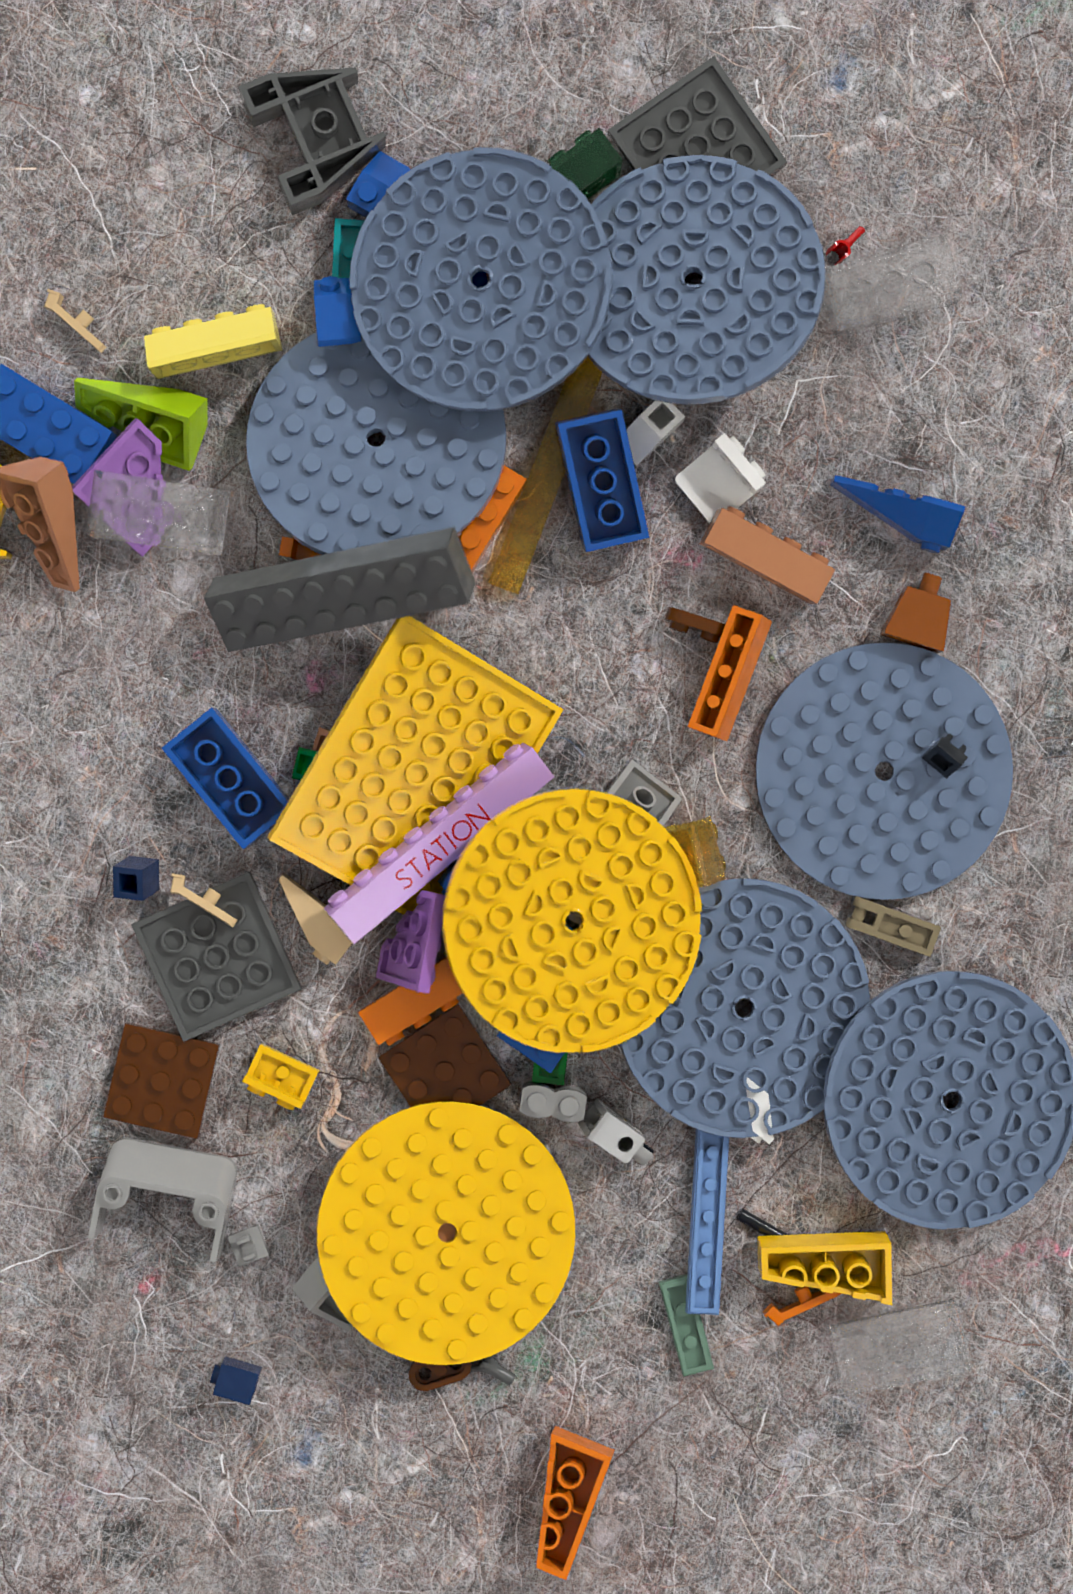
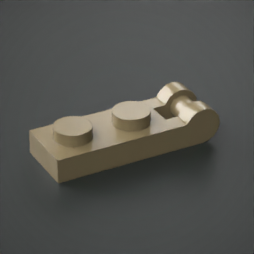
M855 896L852 904L855 908L851 918L848 917L846 920V927L931 957L941 930L940 926ZM867 910L876 913L872 925L863 923Z

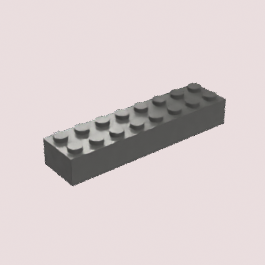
M455 527L215 577L204 596V600L228 652L466 605L470 602L476 581Z

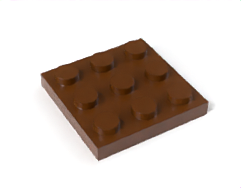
M459 1003L378 1057L410 1107L418 1104L444 1101L463 1102L480 1106L512 1085Z
M126 1022L103 1117L198 1139L220 1044L198 1038H191L183 1042L180 1034Z

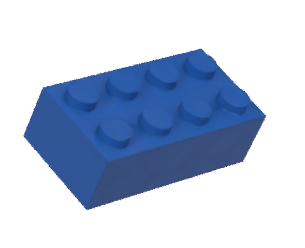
M1 363L0 440L31 459L44 457L63 462L68 470L70 483L75 484L118 436Z
M615 408L555 422L581 543L585 552L650 538L622 409Z
M211 707L162 747V750L242 849L249 848L273 828L289 801V797L217 708Z

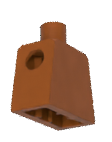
M924 573L919 589L909 586L905 587L880 635L935 653L943 652L951 600L937 595L942 578L934 574Z

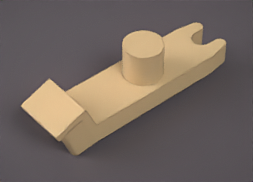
M48 289L47 292L49 294L44 307L56 313L102 353L107 347L86 329L94 318L85 310H82L74 319L61 307L64 296L59 292Z
M172 873L173 880L170 891L172 894L181 895L219 920L234 927L237 919L215 906L221 894L208 888L202 898L184 887L186 880L184 875Z

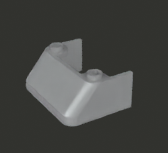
M133 1138L118 1140L109 1151L97 1187L88 1239L94 1240L103 1231L107 1209L121 1208L129 1199L131 1187L195 1199L193 1205L195 1221L203 1227L216 1229L210 1262H217L223 1252L237 1178L235 1162L223 1155Z

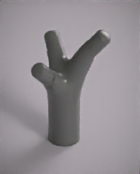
M491 1356L483 1358V1362L480 1365H471L470 1370L471 1372H483L492 1375L508 1386L512 1384L516 1376L498 1364Z

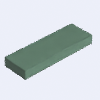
M687 1274L658 1281L683 1377L714 1369L701 1315L687 1314L685 1312Z

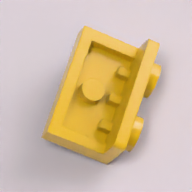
M261 1043L242 1082L248 1084L247 1090L256 1095L264 1097L267 1093L278 1098L276 1103L284 1108L294 1110L297 1107L301 1109L320 1070Z

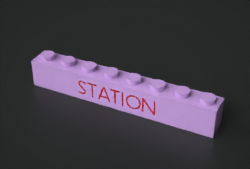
M521 743L520 745L515 744L504 753V758L499 763L490 765L482 770L478 776L479 779L475 783L459 789L451 803L446 807L441 806L429 815L428 822L420 828L415 827L404 836V842L395 849L390 848L379 857V862L374 867L358 873L350 887L345 891H337L329 898V904L324 907V910L353 944L357 943L455 861L474 835L490 819L510 805L531 797L554 778V775L531 746Z

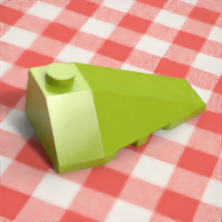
M79 377L74 380L75 407L107 428L114 426L122 432L135 418L139 419L162 442L161 462L187 471L193 468L208 426V398L174 388Z

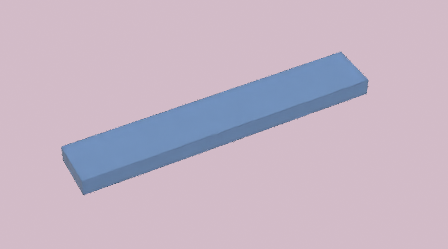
M696 1129L685 1312L687 1314L719 1315L729 1137L706 1133Z

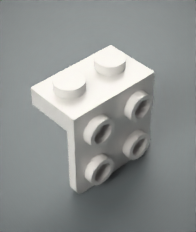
M725 433L675 478L676 485L709 524L718 509L724 508L727 510L728 506L738 509L766 484L763 479L766 475L762 468L755 461L749 463L742 454L745 449L734 436L728 438Z

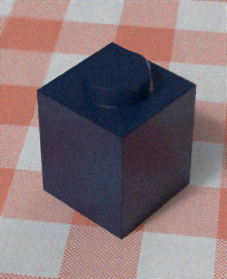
M129 856L113 866L114 898L144 901L160 890L159 859Z
M225 1356L221 1365L215 1364L210 1383L215 1384L213 1395L250 1405L256 1391L262 1367Z

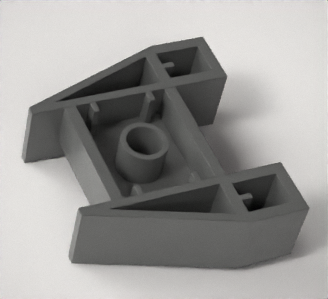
M356 67L271 73L238 86L240 98L253 127L284 115L304 159V165L278 175L279 187L292 215L323 203L372 160L379 151L386 147L384 131L367 138L347 93V88L358 84V71Z

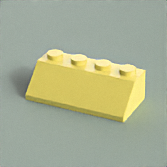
M264 304L247 307L245 313L234 315L233 312L219 313L214 316L215 320L202 322V319H193L184 322V327L172 330L170 326L155 328L152 330V334L144 336L148 369L157 379L282 351L272 308H265Z

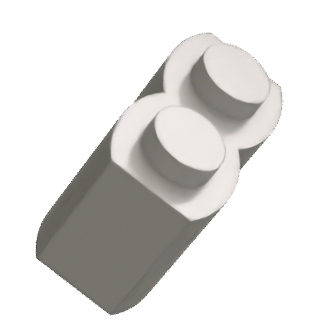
M526 1082L522 1085L520 1112L533 1118H545L552 1115L564 1122H579L584 1120L587 1095L584 1090L575 1086L564 1085L554 1088L547 1083Z

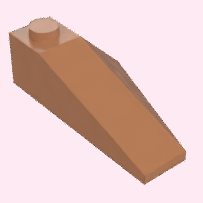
M37 457L1 466L0 498L7 509L12 507L20 519L21 523L17 527L21 534H27L36 546L34 555L52 586L72 592L78 591L80 587L74 498L68 470L64 463L53 459Z

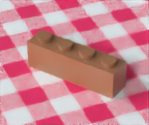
M728 506L727 510L720 508L716 511L699 543L700 545L809 604H818L836 570L828 565L830 560L815 552H812L811 556L800 550L801 544L788 537H784L783 540L772 535L774 530L757 521L753 525L744 520L745 514L734 507Z

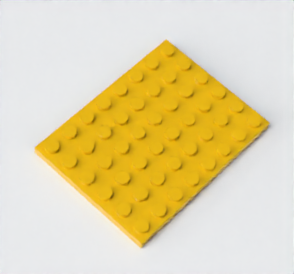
M413 617L396 618L267 838L347 884L352 885L354 883L353 879L358 873L374 867L379 862V857L386 850L398 847L404 842L403 838L410 830L415 827L420 828L429 821V815L441 806L446 807L451 803L459 789L475 783L479 779L480 772L490 765L499 763L504 758V753L515 744L525 743L531 746L538 754L564 709ZM446 868L398 907L396 911L403 915L407 910L413 911L418 905L416 897L421 890L442 894L443 888L437 881Z

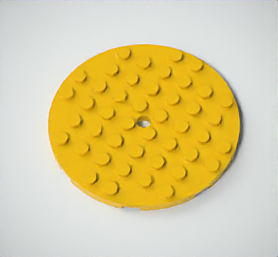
M582 789L554 790L539 793L510 805L482 826L467 844L453 869L447 886L442 919L443 939L447 959L459 988L474 1009L493 1027L525 1045L540 1050L556 1053L592 1052L615 1046L638 1035L650 1027L670 1003L673 1004L693 970L701 941L700 911H702V904L696 877L686 854L678 841L669 834L654 816L641 807L608 793ZM570 912H577L581 916V925L576 930H569L565 926L566 917Z
M454 1101L424 1103L402 1109L375 1123L363 1132L347 1148L328 1178L318 1209L316 1225V1246L323 1279L333 1300L350 1324L376 1346L393 1355L415 1362L435 1365L463 1364L490 1357L512 1346L532 1331L547 1315L564 1287L570 1271L575 1246V1215L568 1185L562 1171L546 1147L529 1130L502 1113L486 1107ZM445 1223L452 1224L456 1230L454 1239L450 1241H442L438 1236L440 1226Z

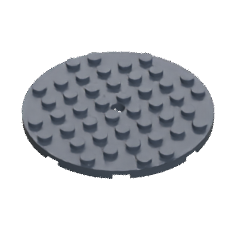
M478 147L473 148V150L453 154L450 152L444 153L415 166L402 175L386 190L384 197L378 202L374 210H371L367 215L354 247L350 269V289L354 317L368 349L377 362L394 380L413 394L431 403L463 411L482 412L515 407L538 398L562 383L583 362L596 343L604 326L612 295V260L602 224L584 194L572 181H569L562 174L552 169L547 163L530 155L501 148ZM477 272L488 273L490 275V282L486 286L478 289L472 284V278Z
M707 155L679 156L663 159V163L643 170L640 167L628 173L606 188L592 202L591 206L602 224L612 260L613 281L612 295L604 326L587 356L598 369L620 386L641 396L667 403L706 404L723 401L749 392L769 381L781 372L803 348L815 327L821 311L825 290V260L822 244H820L811 217L799 200L779 181L759 169L755 171L739 165L733 159ZM693 272L702 276L700 285L685 284L684 278Z
M316 332L296 344L283 355L262 382L255 396L247 425V459L258 495L273 519L290 533L295 540L321 555L455 527L459 537L461 531L476 517L478 518L498 486L506 456L505 416L503 409L482 412L463 411L431 403L413 394L394 380L377 362L368 349L362 335L361 342L318 347ZM379 432L386 437L384 443L377 447L371 446L367 439L372 434Z
M869 643L837 651L817 661L797 676L781 693L772 706L759 737L756 751L755 783L758 802L770 833L782 851L803 872L831 889L848 895L879 900L902 899L935 890L949 883L972 866L986 851L995 838L1009 805L1012 791L1013 761L1008 734L996 706L978 682L965 670L952 661L920 647L898 643ZM952 734L953 738L950 740V743L958 749L965 745L966 751L964 754L968 758L959 769L946 779L922 757L940 738ZM881 762H887L892 766V775L885 781L878 779L875 774V768Z
M727 879L698 886L702 904V911H700L701 941L693 970L673 1004L670 1003L650 1027L627 1041L620 1043L622 1053L629 1069L647 1095L674 1118L693 1128L723 1137H757L758 1135L753 1132L752 1122L758 1118L759 1106L756 1101L747 1097V1089L754 1093L764 1090L769 1094L770 1109L766 1111L763 1120L768 1135L789 1130L806 1122L823 1110L824 1084L831 1055L847 1025L870 1001L869 979L864 962L857 946L842 924L824 907L819 905L817 901L796 889L783 884L758 879ZM740 999H748L752 1005L750 1014L745 1017L738 1016L735 1011V1004ZM747 1077L760 1088H750L747 1084ZM748 1101L755 1107V1113L752 1118L750 1117ZM770 1113L772 1128L768 1125V1116L770 1115Z
M939 971L911 977L889 987L870 1000L847 1025L835 1046L826 1072L823 1095L824 1120L829 1142L842 1170L854 1186L876 1206L896 1218L921 1227L940 1230L963 1227L974 1228L992 1223L1019 1210L1035 1197L1034 1194L1046 1181L1052 1179L1069 1150L1073 1139V1058L1070 1049L1052 1018L1028 995L1005 982L966 971ZM952 1091L957 1092L959 1096L957 1106L951 1109L946 1108L943 1096Z

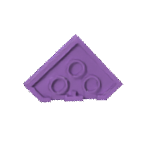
M135 418L77 480L72 489L73 494L137 554L143 557L164 534V520H162L163 476L161 474L160 455H162V442L139 419Z
M421 890L416 897L418 904L413 911L407 910L396 925L398 932L393 939L387 938L383 943L376 978L417 992L429 993L430 986L435 980L434 965L436 955L442 943L440 934L445 895Z

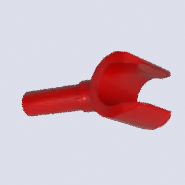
M859 226L845 240L836 241L827 249L825 255L827 256L831 251L836 252L839 260L834 265L841 264L851 254L850 247L865 232V229Z

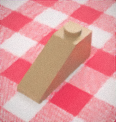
M283 874L279 878V882L310 946L315 949L312 954L326 965L330 961L336 965L353 943L324 910V907L327 905L287 874Z

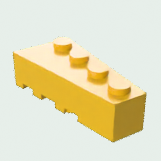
M886 1231L757 1236L758 1269L762 1280L802 1288L807 1286L820 1289L822 1292L832 1294L837 1292L851 1295L852 1298L880 1301L882 1304L892 1305L891 1241Z

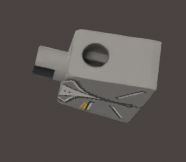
M598 1098L595 1099L586 1111L584 1120L578 1122V1125L588 1139L625 1164H628L633 1158L643 1166L651 1159L654 1150L644 1143L646 1138L636 1126Z

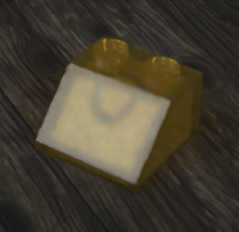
M711 816L664 827L678 841L694 871L697 887L709 886L726 879L724 873L726 863L724 857L719 852L717 844L718 830L712 822Z

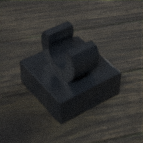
M952 734L940 738L922 757L946 779L959 769L968 758L964 754L966 751L965 745L958 749L950 743V740L953 738Z

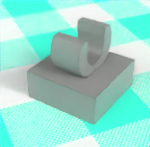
M259 1223L232 1233L227 1237L239 1267L270 1254Z

